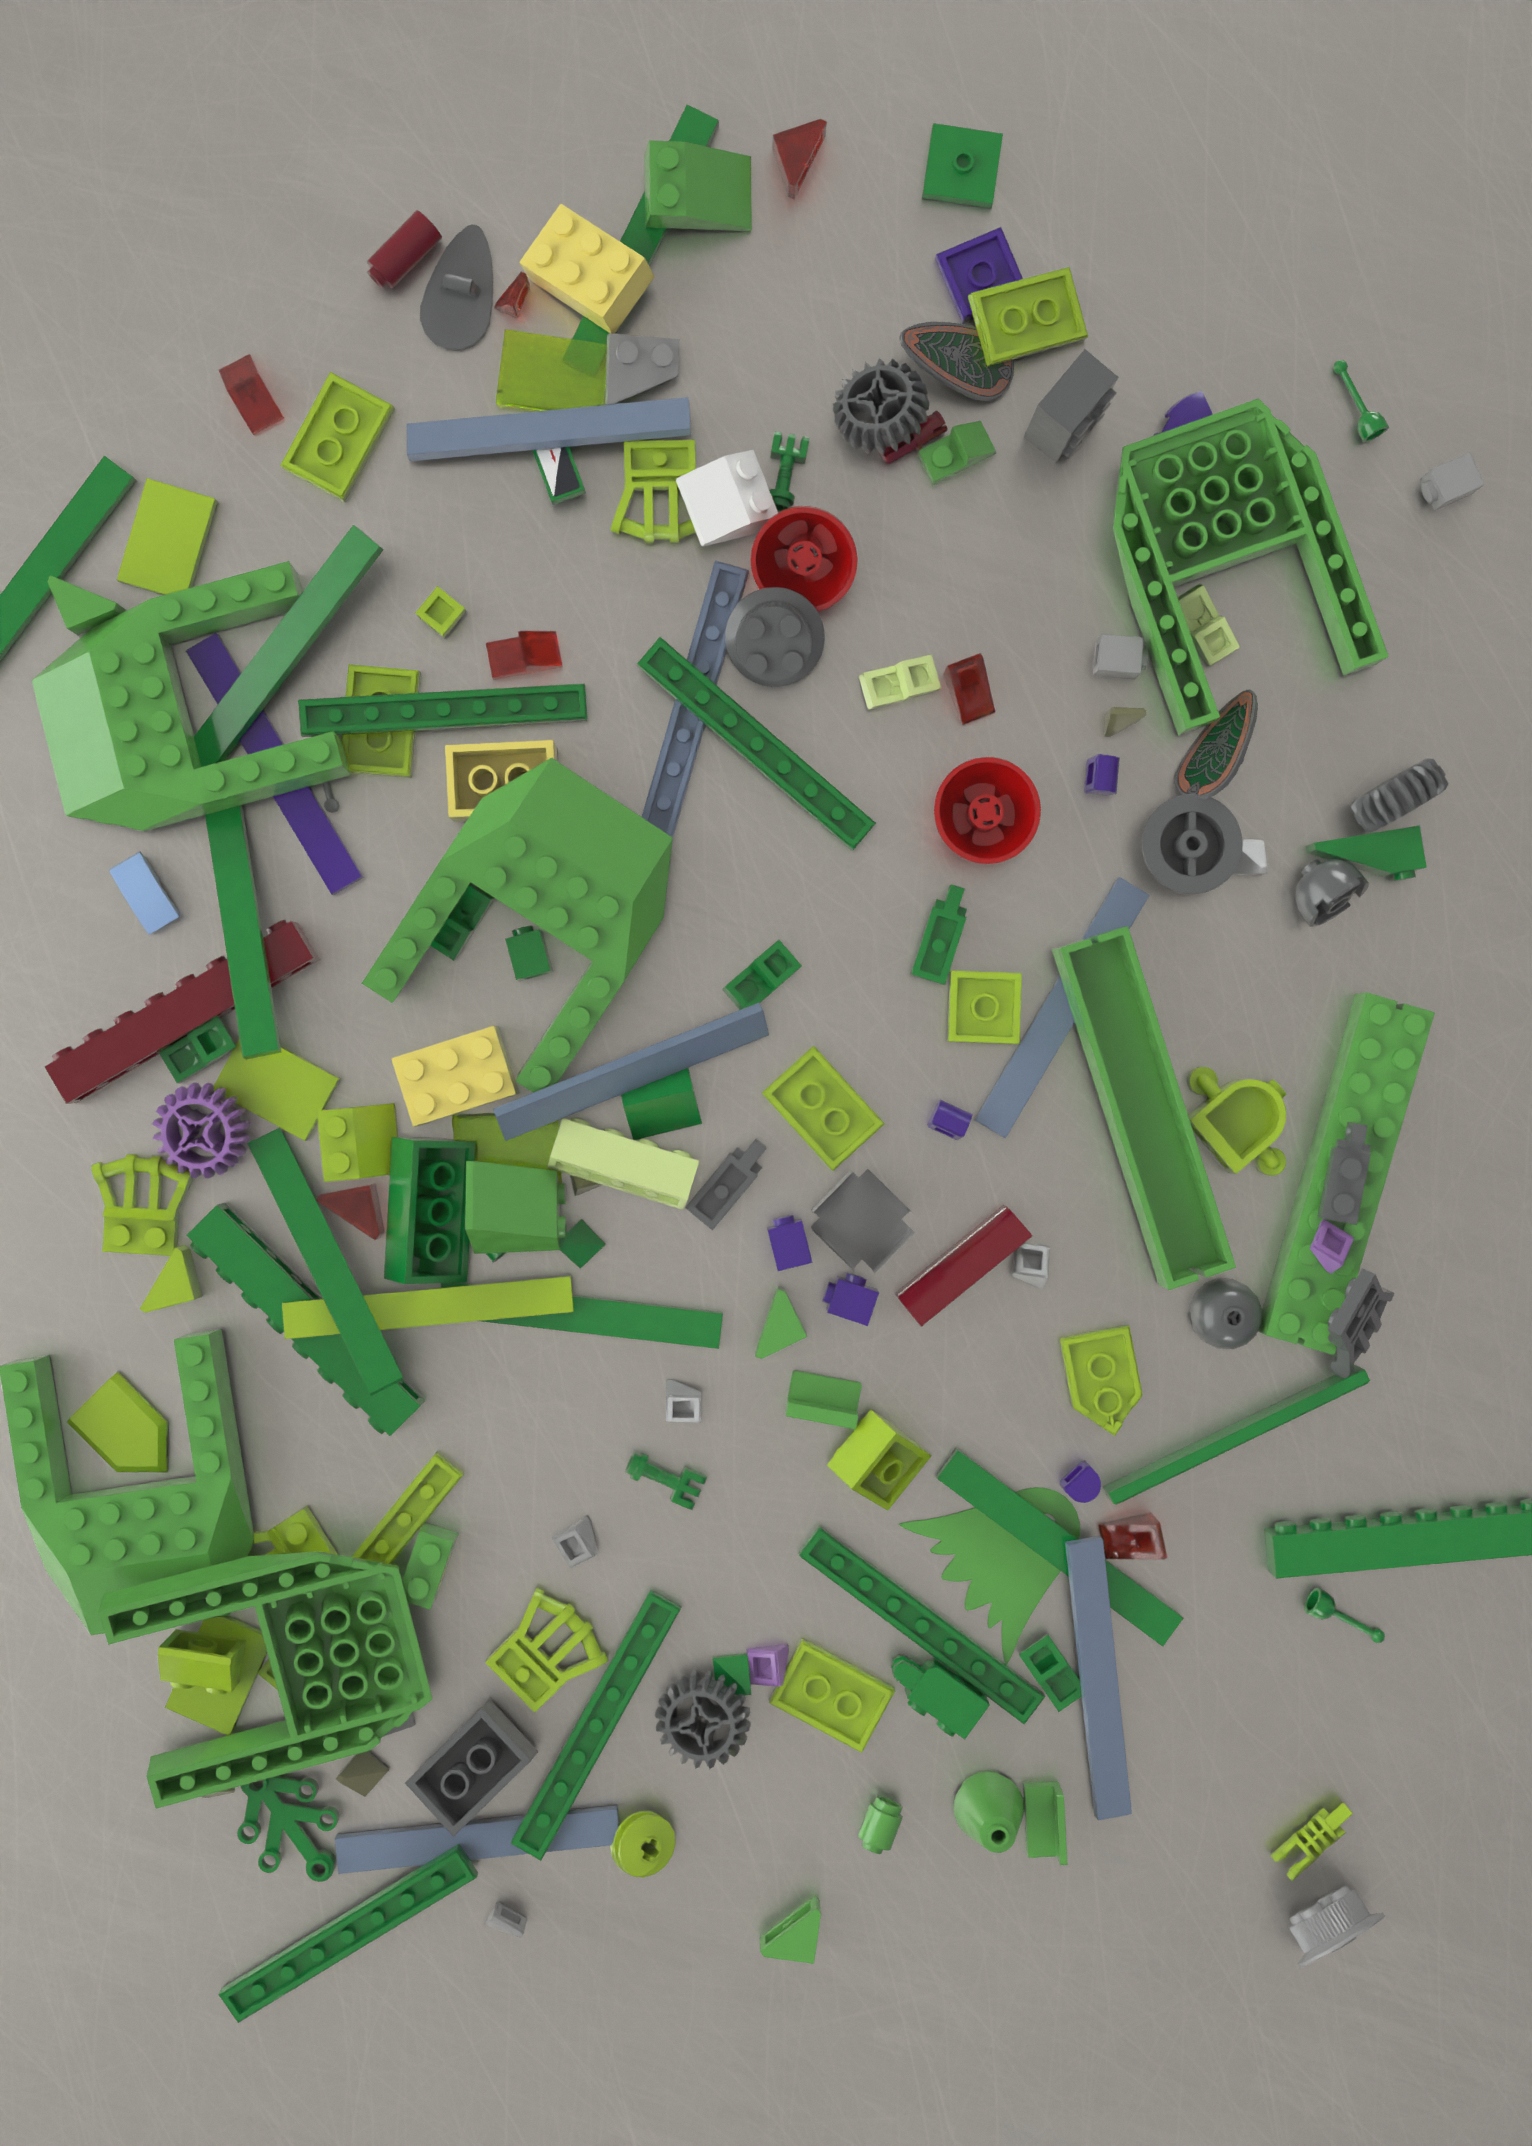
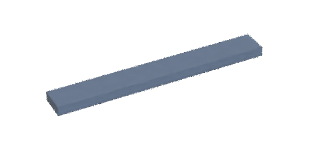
M689 397L408 423L407 456L409 461L688 436L691 435Z
M715 560L687 660L717 685L727 652L725 642L727 622L731 612L742 599L749 570ZM676 699L642 814L644 819L671 837H674L705 724Z
M1117 878L1082 939H1089L1088 937L1118 927L1128 926L1130 929L1150 895L1124 879ZM1060 976L974 1119L1004 1138L1009 1134L1075 1022Z
M756 1003L496 1107L493 1111L505 1141L766 1037L769 1035L764 1011L760 1004Z
M1100 1536L1066 1541L1065 1545L1094 1816L1099 1821L1130 1815L1132 1810L1104 1544Z
M618 1805L569 1810L547 1852L612 1845L619 1827ZM525 1815L471 1820L454 1837L442 1824L337 1834L335 1837L338 1874L424 1865L457 1844H460L470 1860L528 1854L510 1844Z

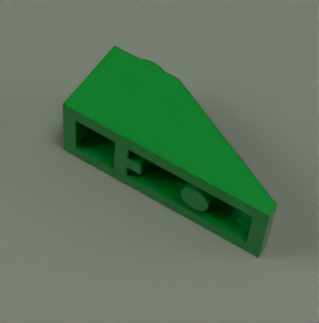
M1420 825L1315 842L1306 846L1308 854L1327 860H1344L1353 864L1357 869L1379 876L1393 875L1394 881L1415 878V871L1427 868Z

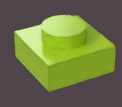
M437 586L415 614L445 638L466 613V609Z

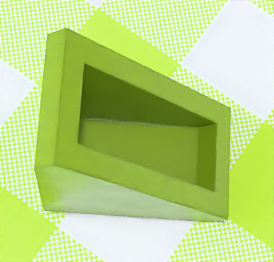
M181 1245L175 1247L141 1305V1311L147 1313L192 1301L203 1296L191 1249L188 1246Z

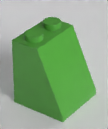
M466 1161L465 1230L474 1254L560 1250V1238H566L567 1236L566 1217H560V1205L566 1204V1184L559 1182L557 1171Z

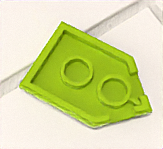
M1116 1326L1060 1338L1073 1408L1116 1436L1132 1408L1136 1406L1143 1396L1130 1326Z
M116 1372L68 1419L67 1423L116 1472H168V1421L119 1372Z

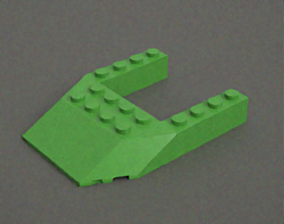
M1259 398L1122 448L1113 531L1130 602L1178 736L1210 725L1220 718L1174 587L1297 544L1343 676L1377 665L1389 657L1317 454L1308 445L1304 446L1290 433L1291 429L1282 420L1276 419L1271 414V410Z
M289 561L151 598L91 628L32 680L66 816L148 831L351 775L343 742L334 731L201 767L171 645L287 613L303 592L299 575Z
M550 758L480 800L361 984L393 1003L470 883L476 885L591 960L586 971L516 1078L517 1083L533 1093L558 1083L664 918L673 837L555 759Z
M222 1329L190 1333L174 1339L195 1476L72 1494L50 1355L19 1359L0 1365V1377L21 1509L45 1570L91 1635L105 1633L99 1615V1608L105 1593L247 1557L252 1549L255 1538ZM227 1613L216 1617L229 1616L231 1613Z
M319 1551L247 1556L105 1593L99 1608V1615L108 1645L255 1606L286 1719L151 1756L146 1777L155 1808L165 1807L370 1751L395 1726L398 1728L406 1722L412 1712L420 1710L432 1700V1693L399 1566Z

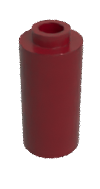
M416 210L367 260V264L370 267L367 271L368 275L379 287L383 288L387 285L393 289L442 239V235L424 214Z

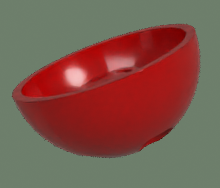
M795 506L775 514L762 526L751 550V570L759 589L767 587L791 589L807 598L818 612L833 606L844 597L850 589L857 571V550L853 537L847 527L835 515L812 506ZM803 545V547H800L797 551L794 550V548L797 549L799 546Z
M994 757L971 759L954 768L940 785L934 805L936 827L944 843L961 858L980 864L1003 862L1022 852L1034 838L1041 817L1039 794L1030 777L1015 764Z

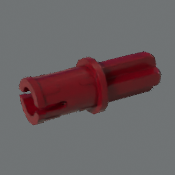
M936 410L927 416V422L919 424L921 427L920 434H910V445L901 441L898 443L897 452L891 446L886 447L883 455L879 452L882 460L886 464H891L914 449L918 452L922 449V445L936 436L947 432L948 428L944 425L946 423L942 415Z

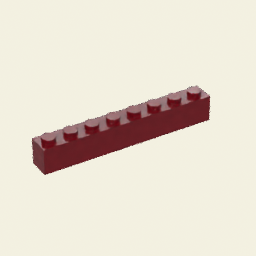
M281 920L267 929L268 935L263 937L271 988L320 960L299 923L293 921L287 923L286 920ZM225 956L218 957L205 966L207 971L195 977L194 974H190L175 983L177 989L167 995L160 992L144 1001L146 1007L134 1013L133 1010L119 1015L113 1020L115 1025L106 1031L99 1028L90 1032L82 1038L85 1043L79 1047L72 1049L69 1046L52 1055L54 1061L46 1065L45 1069L65 1103L80 1102L158 1056L159 1052L187 1037V1034L217 1016L222 1018L234 1011L235 1005L229 966Z

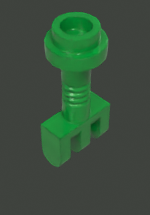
M775 431L770 457L781 460L775 489H770L769 491L778 512L788 509L794 504L795 496L789 492L794 462L805 464L810 437L803 436L800 442V449L794 448L795 434L788 435L785 447L780 446L782 432Z
M640 1453V1455L632 1454L625 1473L630 1474V1479L638 1481L641 1476H644L650 1480H655V1482L673 1489L670 1496L671 1502L693 1510L695 1502L684 1497V1494L686 1492L699 1497L701 1489L689 1483L691 1480H694L697 1483L705 1484L707 1476L684 1466L679 1477L647 1463L649 1455Z

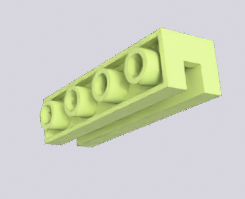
M579 1118L562 1119L547 1168L678 1209H684L699 1161L692 1159L689 1153L681 1150L666 1151L658 1148L656 1143L645 1139L634 1141L625 1138L623 1133L614 1129L599 1130L590 1127V1123Z

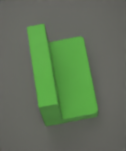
M794 1370L785 1409L786 1417L856 1429L859 1416L857 1409L862 1385L858 1381Z
M1059 1782L1023 1783L1026 1851L1028 1858L1057 1856L1060 1865H1068L1064 1794Z

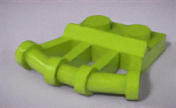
M695 440L624 441L625 489L610 531L620 534L621 531L645 540V543H654V539H670V543L679 542V539L696 533L691 519L679 524V487L676 482L678 477L696 469ZM653 490H669V525H654ZM635 491H644V524L626 518Z
M127 1154L125 1158L103 1164V1162L92 1164V1175L99 1186L105 1205L103 1211L102 1252L171 1256L178 1242L179 1209L194 1179L190 1176L189 1168L182 1174L177 1173L178 1166L166 1164L162 1156L152 1155L148 1159L138 1158L137 1154ZM125 1172L124 1206H118L109 1177ZM138 1172L150 1174L148 1207H136ZM163 1175L178 1182L167 1208H161Z
M308 1506L273 1528L254 1533L255 1539L253 1544L271 1541L275 1547L265 1555L316 1551L338 1555Z
M537 1587L520 1626L485 1661L534 1713L568 1680L608 1662L605 1651L601 1652L592 1632L593 1626L587 1620L583 1622L574 1613L576 1609L570 1603L564 1604L543 1594L544 1590ZM537 1608L556 1615L533 1639L526 1634ZM565 1623L574 1633L549 1657L540 1646ZM581 1641L588 1658L562 1670L557 1664Z

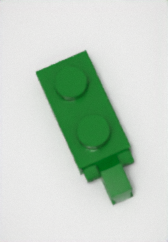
M951 884L945 901L936 899L922 936L911 975L945 985L967 918L965 917L967 909L959 906L965 888Z

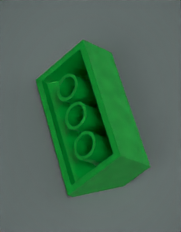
M392 1137L384 1279L402 1284L467 1282L470 1240L465 1230L466 1161H475L476 1141L426 1137ZM451 1191L455 1192L456 1194L455 1198L453 1199L449 1198L448 1196L449 1192Z

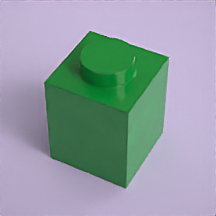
M530 925L512 930L513 937L505 938L517 981L554 972L543 931L540 929L534 931L533 926Z

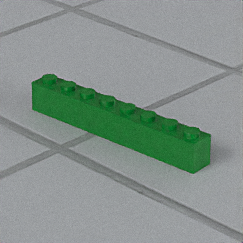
M226 1203L216 1205L186 1235L192 1241L190 1244L191 1248L203 1259L209 1257L218 1266L216 1268L217 1274L229 1284L234 1282L243 1291L241 1297L254 1309L259 1307L268 1316L266 1319L267 1323L279 1334L284 1332L282 1303L322 1299ZM341 1334L292 1338L294 1341L292 1343L293 1349L305 1359L310 1357L319 1366L317 1372L330 1384L335 1382L344 1391L342 1394L343 1398L353 1408L358 1409L360 1407L370 1416L367 1419L369 1424L380 1434L386 1432L391 1436L425 1402L405 1380L371 1396Z
M1532 1499L1521 1500L1519 1506L1508 1507L1506 1503L1492 1502L1485 1504V1509L1472 1510L1471 1506L1450 1507V1512L1437 1513L1435 1509L1415 1510V1515L1402 1516L1399 1512H1384L1377 1519H1367L1363 1515L1346 1516L1344 1522L1331 1523V1519L1317 1518L1310 1520V1525L1296 1526L1295 1522L1285 1521L1275 1523V1528L1264 1529L1268 1571L1276 1579L1532 1555Z

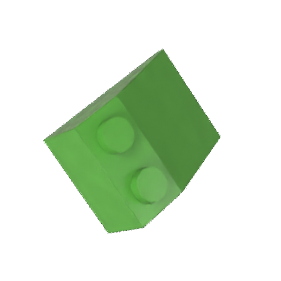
M649 140L644 154L645 227L732 231L752 230L751 156L688 142Z

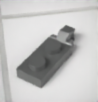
M1348 1122L1344 1140L1337 1139L1335 1147L1331 1148L1318 1212L1319 1218L1357 1225L1371 1156L1369 1154L1371 1145L1365 1144L1367 1125Z
M755 1139L745 1152L737 1147L733 1153L728 1155L685 1208L713 1230L757 1178V1173L762 1167L756 1161L767 1147L758 1139Z

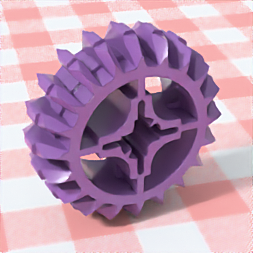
M197 1082L190 1084L188 1089L181 1086L175 1090V1095L169 1094L165 1097L166 1105H161L156 1110L162 1118L155 1119L152 1125L161 1129V1131L154 1134L153 1139L163 1142V1146L158 1148L157 1153L167 1152L170 1155L166 1161L168 1165L175 1162L179 1163L177 1173L182 1174L189 1168L191 1178H197L201 1173L205 1178L213 1177L215 1172L218 1175H222L228 1171V1166L234 1167L239 1163L237 1156H242L246 1153L247 1149L242 1143L248 1142L251 1136L242 1132V1130L248 1128L251 1122L241 1121L240 1116L246 1112V1108L241 1107L236 1110L233 1105L236 1103L237 1097L232 1096L225 1099L226 1088L221 1087L214 1092L212 1083H206L201 1088ZM188 1104H200L210 1108L213 1112L205 1115L198 1111V1109L193 1110ZM209 1122V1124L204 1128L205 1130L203 1131L202 1136L194 1140V1138L200 1133L199 1130L201 1129V1126ZM221 1122L223 1123L225 1128V1137L222 1135L220 1131ZM179 1125L183 1129V1138H181L179 1133ZM194 1146H198L206 1152L211 1151L215 1156H202L191 1149Z

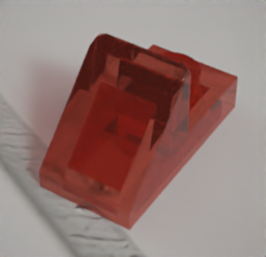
M518 631L519 637L486 643L493 680L563 667L556 631Z

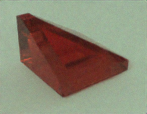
M522 271L496 302L495 310L514 318L519 316L530 290L526 273Z

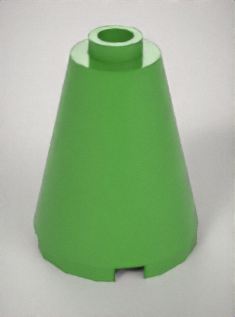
M994 1771L978 1772L968 1777L961 1784V1788L953 1802L954 1815L958 1826L968 1837L987 1850L994 1853L1007 1851L1015 1842L1024 1815V1801L1021 1792L1011 1779Z

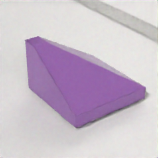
M1323 1219L1311 1243L1310 1250L1324 1269L1332 1274L1343 1266L1354 1237Z
M788 1645L747 1649L751 1685L779 1687L783 1685L789 1653Z

